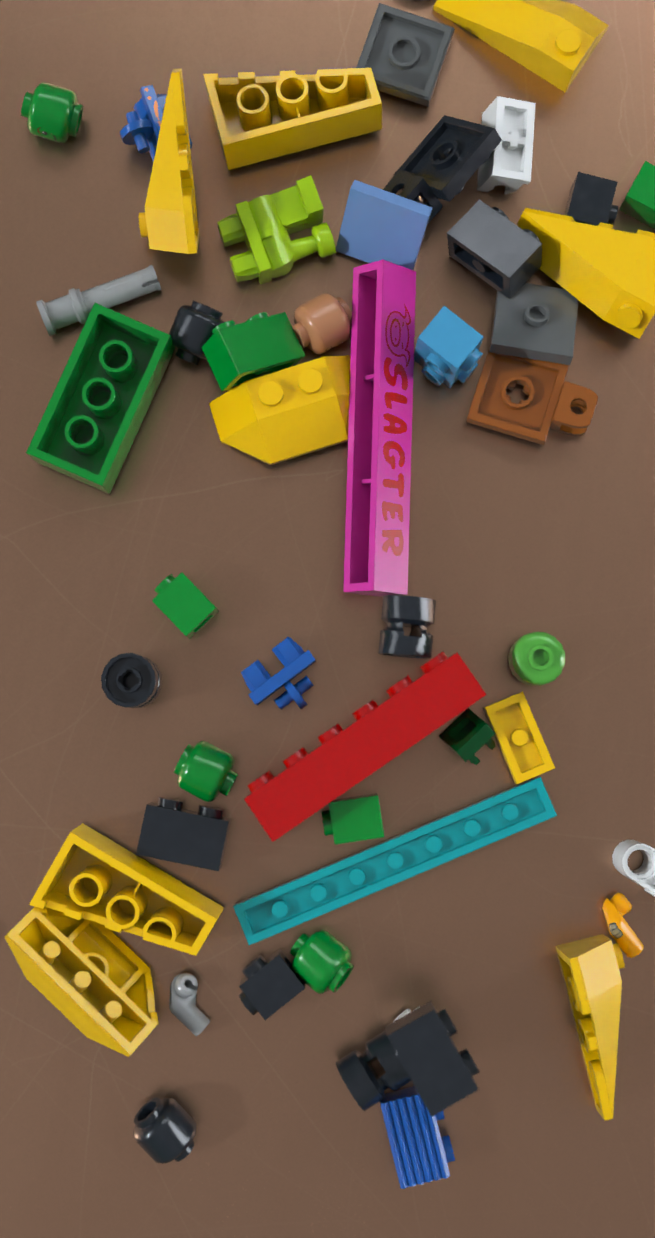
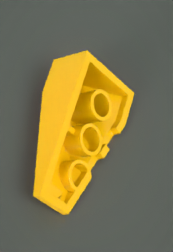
M437 0L433 6V10L565 93L609 27L608 24L576 4L560 0Z
M182 68L173 69L171 72L145 202V212L139 213V227L141 237H148L150 249L196 254L200 234Z
M525 208L517 226L522 230L528 229L532 231L542 243V266L539 269L601 319L640 339L655 314V234L643 230H637L636 233L613 229L612 224L602 222L598 226L576 222L571 216Z
M601 934L555 947L596 1109L604 1121L613 1119L622 989L619 969L624 968L625 965L618 943L612 944L611 939Z

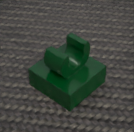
M469 708L439 735L442 741L465 762L469 760L475 765L480 762L475 753L484 744L491 750L496 747L492 739L496 733Z

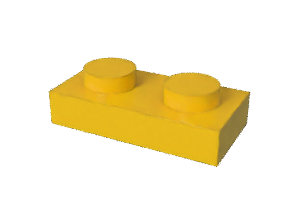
M523 692L483 707L491 728L496 733V740L515 784L522 783L555 769Z

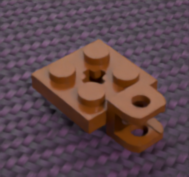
M488 350L466 422L544 445L549 429L572 436L585 434L587 427L591 424L598 396L594 391L586 387L565 381L569 365L491 353ZM516 384L523 385V393L529 395L527 400H520L519 404L511 402V397L506 395V390H514ZM571 408L580 410L581 414L573 413Z

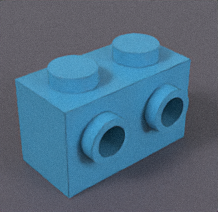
M443 306L418 337L414 361L423 367L422 373L432 383L438 386L443 383L448 388H451L457 380L465 383L477 368V362L483 355L479 348L484 336L446 306Z

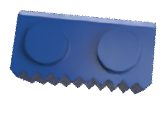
M415 1086L385 1093L384 1099L380 1101L400 1188L406 1189L417 1184L422 1185L425 1182L430 1183L433 1180L450 1177L447 1163L455 1161L449 1135L441 1136L437 1123L438 1120L445 1119L443 1110L431 1117Z

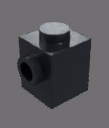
M578 172L571 186L564 215L571 216L576 222L598 226L602 222L614 226L619 206L612 203L618 182Z
M281 948L266 960L262 955L258 956L242 970L245 977L241 979L239 985L243 991L239 994V998L252 1015L259 1012L264 1020L268 1019L303 991L306 985L291 969L292 963Z

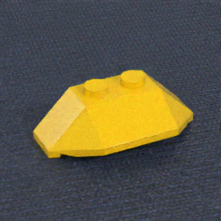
M351 355L323 356L244 381L209 402L221 443L232 446L269 465H273L348 441Z
M34 907L6 934L5 939L26 979L87 1038L129 1057L159 1024L157 1012H155L151 969L110 929H106L105 925L86 919L77 920L64 916L63 912L47 907L44 909Z

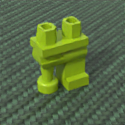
M312 175L297 180L296 185L271 195L257 197L249 202L244 201L235 204L236 213L217 222L218 231L225 247L241 241L246 243L247 252L230 257V263L237 282L258 278L260 285L272 281V278L285 276L290 272L294 261L314 252H318L322 258L336 254V246L327 222L323 223L324 208ZM313 227L311 236L290 240V234Z

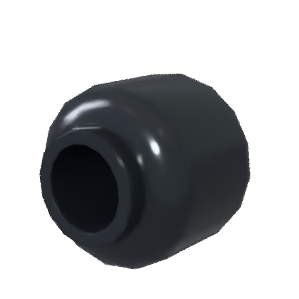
M194 300L191 306H181L169 332L173 340V346L178 348L175 355L198 365L200 358L207 360L201 347L213 335L212 330L219 324L224 323L221 319L223 313Z
M155 1097L146 1102L137 1112L134 1118L133 1136L136 1142L156 1163L166 1164L173 1160L178 1162L189 1155L194 1147L193 1138L196 1134V1123L174 1098L159 1099V1097Z

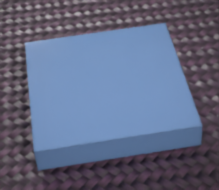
M354 180L350 188L336 251L367 263L384 259L414 270L432 207Z

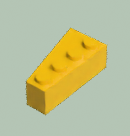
M371 68L321 69L317 71V74L298 75L295 70L280 71V76L256 77L255 72H239L238 77L219 78L218 73L203 74L228 170L382 130V102Z

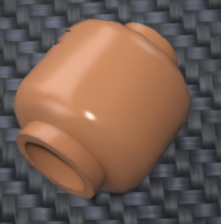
M323 293L295 309V324L292 325V328L302 348L307 347L315 354H323L349 339L352 327V312L341 297L335 298L333 295Z

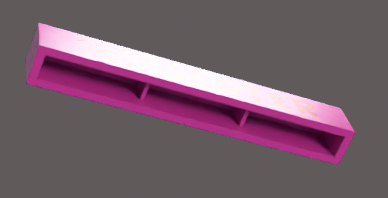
M384 259L353 268L343 592L377 597L408 595L416 271Z

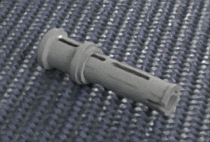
M150 265L145 269L80 292L79 288H72L68 290V295L46 303L43 300L36 301L47 332L49 336L56 334V329L78 321L84 324L94 303L110 308L156 290L159 291L161 286L157 280L153 265Z

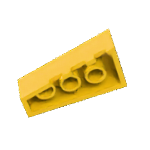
M83 823L69 833L29 905L41 909L47 907L63 912L64 916L77 920L86 919L105 925L106 929L119 933L125 931L143 937V940L194 956L198 954L224 910L223 906Z

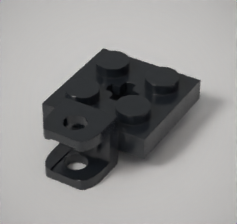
M444 115L395 172L394 177L383 190L396 194L401 189L402 192L398 194L399 196L432 207L429 223L443 207L438 198L450 202L454 196L459 194L476 170L489 159L491 153L502 139L495 128Z

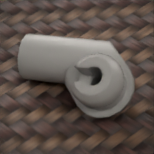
M183 973L177 975L170 985L169 1009L197 1037L207 1027L210 1020L195 1006L198 989L197 979L192 974Z

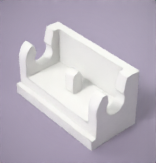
M497 96L482 113L481 125L495 128L502 141L493 150L489 159L478 168L477 191L489 192L494 189V186L505 185V194H510L517 191L523 184L531 182L536 103Z

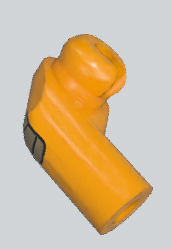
M616 893L610 900L606 898L602 910L610 935L618 943L625 955L633 958L642 952L644 945L623 918L625 914L631 912V903L622 893Z

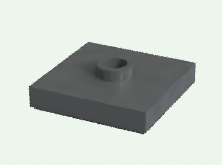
M379 3L356 68H371L379 91L428 107L455 28Z
M525 283L510 299L497 290L489 352L570 365L574 352L578 299L565 289Z

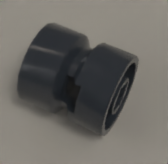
M402 595L383 596L381 619L387 623V627L380 631L378 654L431 659L433 635L427 629L428 626L434 624L436 600ZM403 626L411 627L409 636L404 635Z
M123 653L112 658L104 667L101 676L102 689L106 697L116 705L126 708H142L153 703L160 694L162 674L157 665L150 659L134 653Z
M386 1030L366 1042V1051L363 1053L355 1049L336 1062L337 1069L357 1104L364 1111L383 1100L386 1089L389 1088L397 1091L412 1081L398 1055H396V1051L387 1037ZM377 1059L386 1071L380 1078L371 1065Z

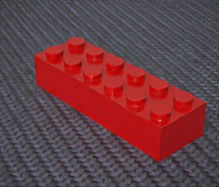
M444 651L420 667L424 673L421 677L412 681L408 675L386 691L390 698L377 705L373 699L352 713L356 719L354 723L345 729H342L338 723L320 735L318 739L322 744L310 753L303 747L282 761L286 766L284 771L274 777L269 770L247 785L251 793L244 800L272 842L486 696V693L457 652L450 657H447Z

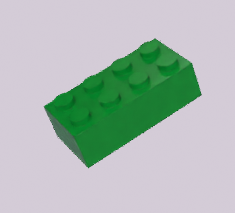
M94 303L26 453L41 465L110 494L175 351L171 335Z

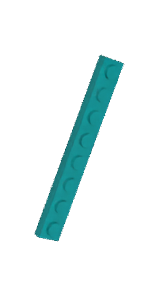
M536 777L236 903L233 907L249 945H252L557 816L541 777Z

